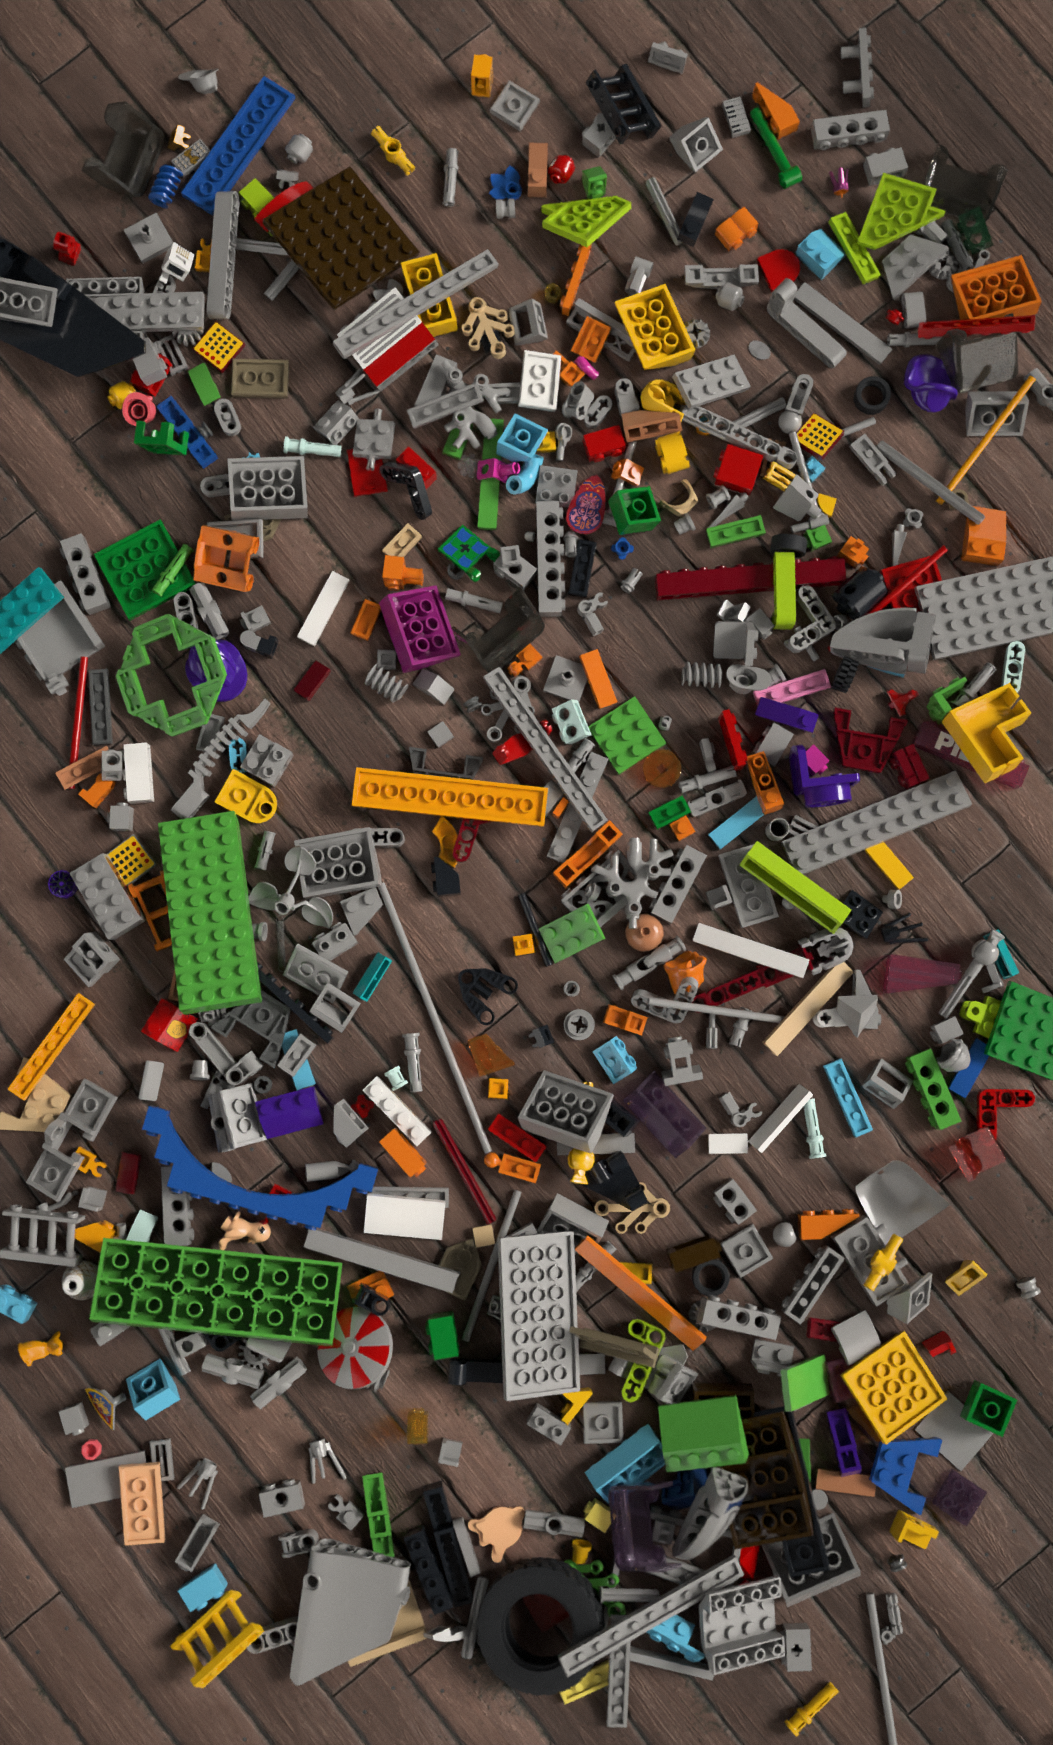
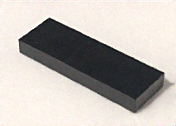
M578 539L577 555L574 560L568 595L587 598L597 542Z

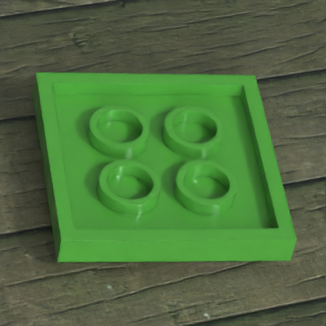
M635 696L588 726L591 735L618 775L666 745L665 740Z

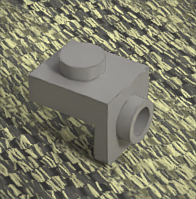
M724 600L717 612V616L723 621L743 622L748 616L747 613L750 606L746 602L734 606L728 600Z

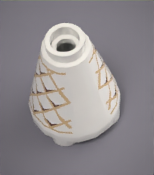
M82 1260L75 1267L68 1266L62 1277L64 1292L76 1300H87L93 1297L98 1266Z

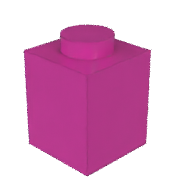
M813 744L806 751L808 772L812 776L816 773L821 775L828 768L826 764L830 761Z

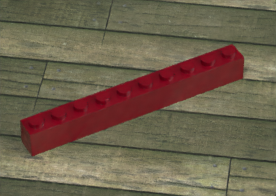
M838 556L828 557L827 560H820V558H811L809 561L801 562L800 559L795 560V589H799L801 586H810L812 588L840 586L847 580L844 558L839 559ZM759 562L754 563L753 566L737 564L732 568H726V566H717L715 569L700 567L696 571L680 569L678 572L672 573L669 570L660 571L655 576L657 601L774 591L773 562L768 565Z

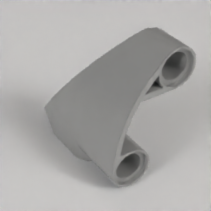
M683 1344L663 1347L661 1349L655 1368H653L645 1386L650 1393L656 1396L676 1363L685 1364L688 1355ZM614 1357L608 1369L620 1377L627 1378L633 1362ZM638 1368L635 1371V1376L637 1379L642 1380L645 1373L641 1368Z

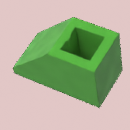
M601 166L582 170V183L587 199L601 198L605 195L607 175Z

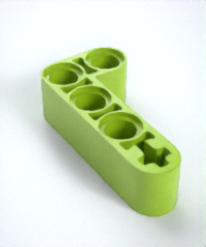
M774 552V611L772 613L774 627L772 630H791L796 622L794 552Z
M640 1319L632 1320L628 1325V1332L631 1336L643 1341L644 1344L658 1347L660 1353L666 1338L662 1329ZM637 1322L643 1327L640 1334H636L633 1331V1326ZM654 1331L659 1332L661 1335V1339L657 1343L651 1340V1334ZM633 1363L622 1389L624 1400L635 1402L641 1397L653 1368ZM638 1368H641L645 1373L642 1380L637 1379L635 1376V1371ZM635 1383L641 1384V1386L637 1385L634 1389L636 1396L630 1398V1393L627 1390L632 1389Z

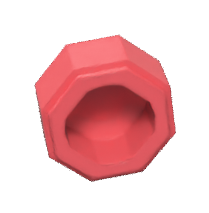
M89 1439L82 1445L81 1454L87 1460H94L101 1454L102 1445L97 1439Z

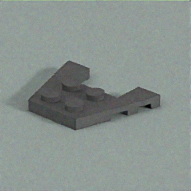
M409 747L414 774L474 780L483 762V757L466 755L463 774L424 769L427 749Z
M261 990L262 1002L237 1006L231 1012L224 1015L217 1023H214L211 1028L227 1038L236 1022H241L270 1041L259 1059L276 1068L291 1009Z

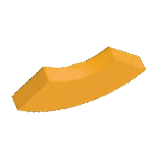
M441 816L432 830V833L440 842L441 851L438 857L455 868L457 861L453 857V849L458 835L453 825L445 817ZM456 851V854H458L459 858L460 851Z

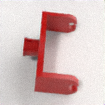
M543 720L540 722V725L549 736L552 732V727L547 725V720ZM522 733L513 735L504 744L497 746L492 754L497 762L503 765L528 755L533 749Z

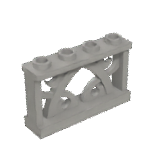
M612 850L604 857L606 861L602 865L597 863L590 870L592 873L587 878L583 876L576 882L577 887L573 890L569 888L561 895L563 897L561 900L562 904L570 912L578 909L573 906L572 900L576 895H581L582 901L578 903L584 904L587 902L590 905L600 928L628 904L626 896L619 895L614 898L616 904L612 905L610 902L603 900L593 902V900L588 901L586 899L587 896L584 895L585 891L580 889L588 882L589 885L598 882H608L604 876L597 875L594 870L597 865L609 869L611 866V856L613 855L619 856V862L624 867L623 874L620 877L621 880L631 882L625 879V876L629 870L635 877V871L620 850L617 852ZM614 886L613 891H617L616 886ZM602 904L606 909L604 912H600L599 907L596 910L594 907Z

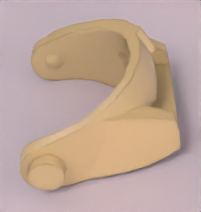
M687 479L681 481L689 492V499L685 503L675 506L669 505L664 500L660 501L662 508L668 509L679 517H684V514L689 512L699 502Z

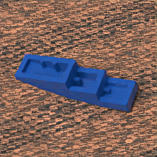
M172 396L156 406L166 421L174 424V432L179 438L182 431L189 433L187 449L203 469L218 459L215 452Z

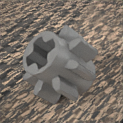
M54 671L47 675L48 681L45 682V685L52 695L57 693V695L61 696L67 692L66 687L69 686V683L62 673L57 674Z

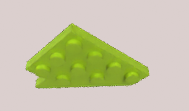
M883 173L857 245L876 250L944 217L945 210L931 206L937 189Z
M618 196L542 205V213L548 215L542 221L543 228L588 247L631 209V202Z

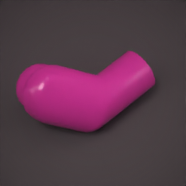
M579 356L574 361V364L592 380L598 377L599 372L590 365L585 357Z

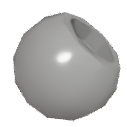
M779 1223L773 1230V1239L779 1246L790 1247L797 1240L790 1223Z

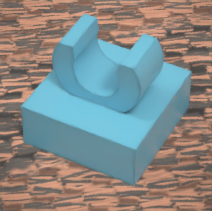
M813 456L805 462L812 483L825 470V467Z

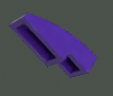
M846 1408L827 1412L829 1429L841 1477L861 1473L862 1468L856 1450L857 1446Z

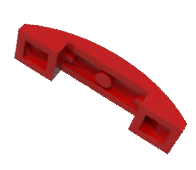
M306 181L287 188L272 199L257 214L254 220L265 231L269 232L263 224V219L307 193L313 187Z

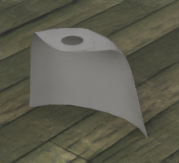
M899 1160L892 1161L877 1170L855 1188L856 1194L873 1226L876 1228L882 1223L886 1226L887 1230L879 1235L885 1245L892 1234L902 1238L950 1205L910 1166Z

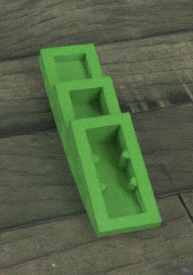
M383 1473L363 1476L373 1551L395 1557Z

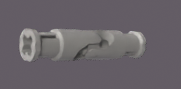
M677 935L668 944H662L656 948L651 955H645L627 966L626 970L618 975L614 974L612 977L620 990H623L625 985L639 980L653 971L657 965L668 962L678 952L685 951L686 947ZM644 961L645 967L648 970L641 971L638 969V965Z

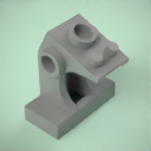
M682 1036L668 1038V1042L665 1043L664 1054L666 1059H670L671 1070L661 1071L664 1085L669 1086L703 1079L700 1066H691L690 1054H693L691 1042L687 1043V1039L682 1040ZM685 1057L686 1066L676 1068L675 1059Z

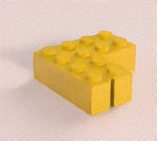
M1010 683L949 711L942 721L984 783L1014 770L1024 759L1005 732L1022 725L1030 716L1031 711L1022 699L1017 702L1012 710L1010 709L1019 698L1018 693Z

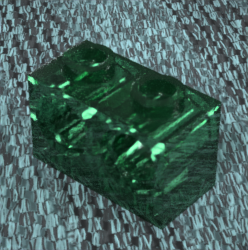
M980 206L958 216L960 222L957 223L960 234H965L966 239L963 240L966 251L970 250L972 255L981 250L994 246ZM976 220L973 226H967L968 221ZM982 237L978 244L973 243L974 238Z

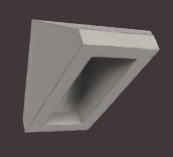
M877 995L838 996L836 1010L856 1037L859 1036L875 1012L878 1000Z

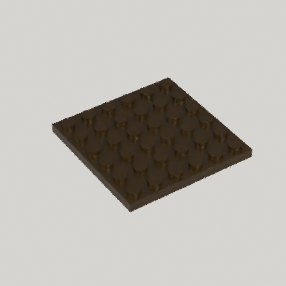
M350 166L263 219L265 227L333 310L399 269L401 262L412 260L419 256L420 253Z

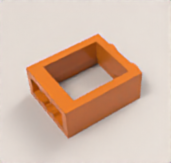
M397 1127L379 1141L410 1178L413 1175L418 1177L426 1169L424 1166L427 1163Z

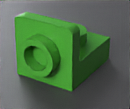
M825 525L811 531L808 529L803 534V537L807 539L806 548H809L810 552L832 543Z

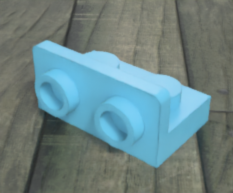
M617 1036L593 1051L613 1084L637 1069L634 1058L628 1054L625 1044Z

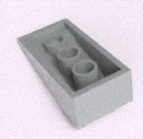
M0 277V320L52 327L58 289Z

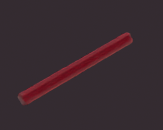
M438 1119L434 1121L433 1126L486 1223L489 1225L495 1222L496 1217L443 1120Z

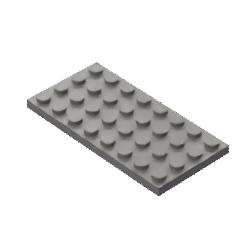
M1053 556L920 585L914 588L920 612L936 614L930 649L933 660L1053 634Z
M574 1231L498 1237L504 1400L512 1401L580 1391L578 1337L569 1332L570 1326L578 1328Z

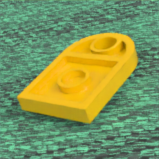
M235 769L231 771L215 800V803L230 811H235L237 815L253 823L268 821L277 809L276 796L269 788ZM262 804H270L272 806L271 813L263 814L261 812Z

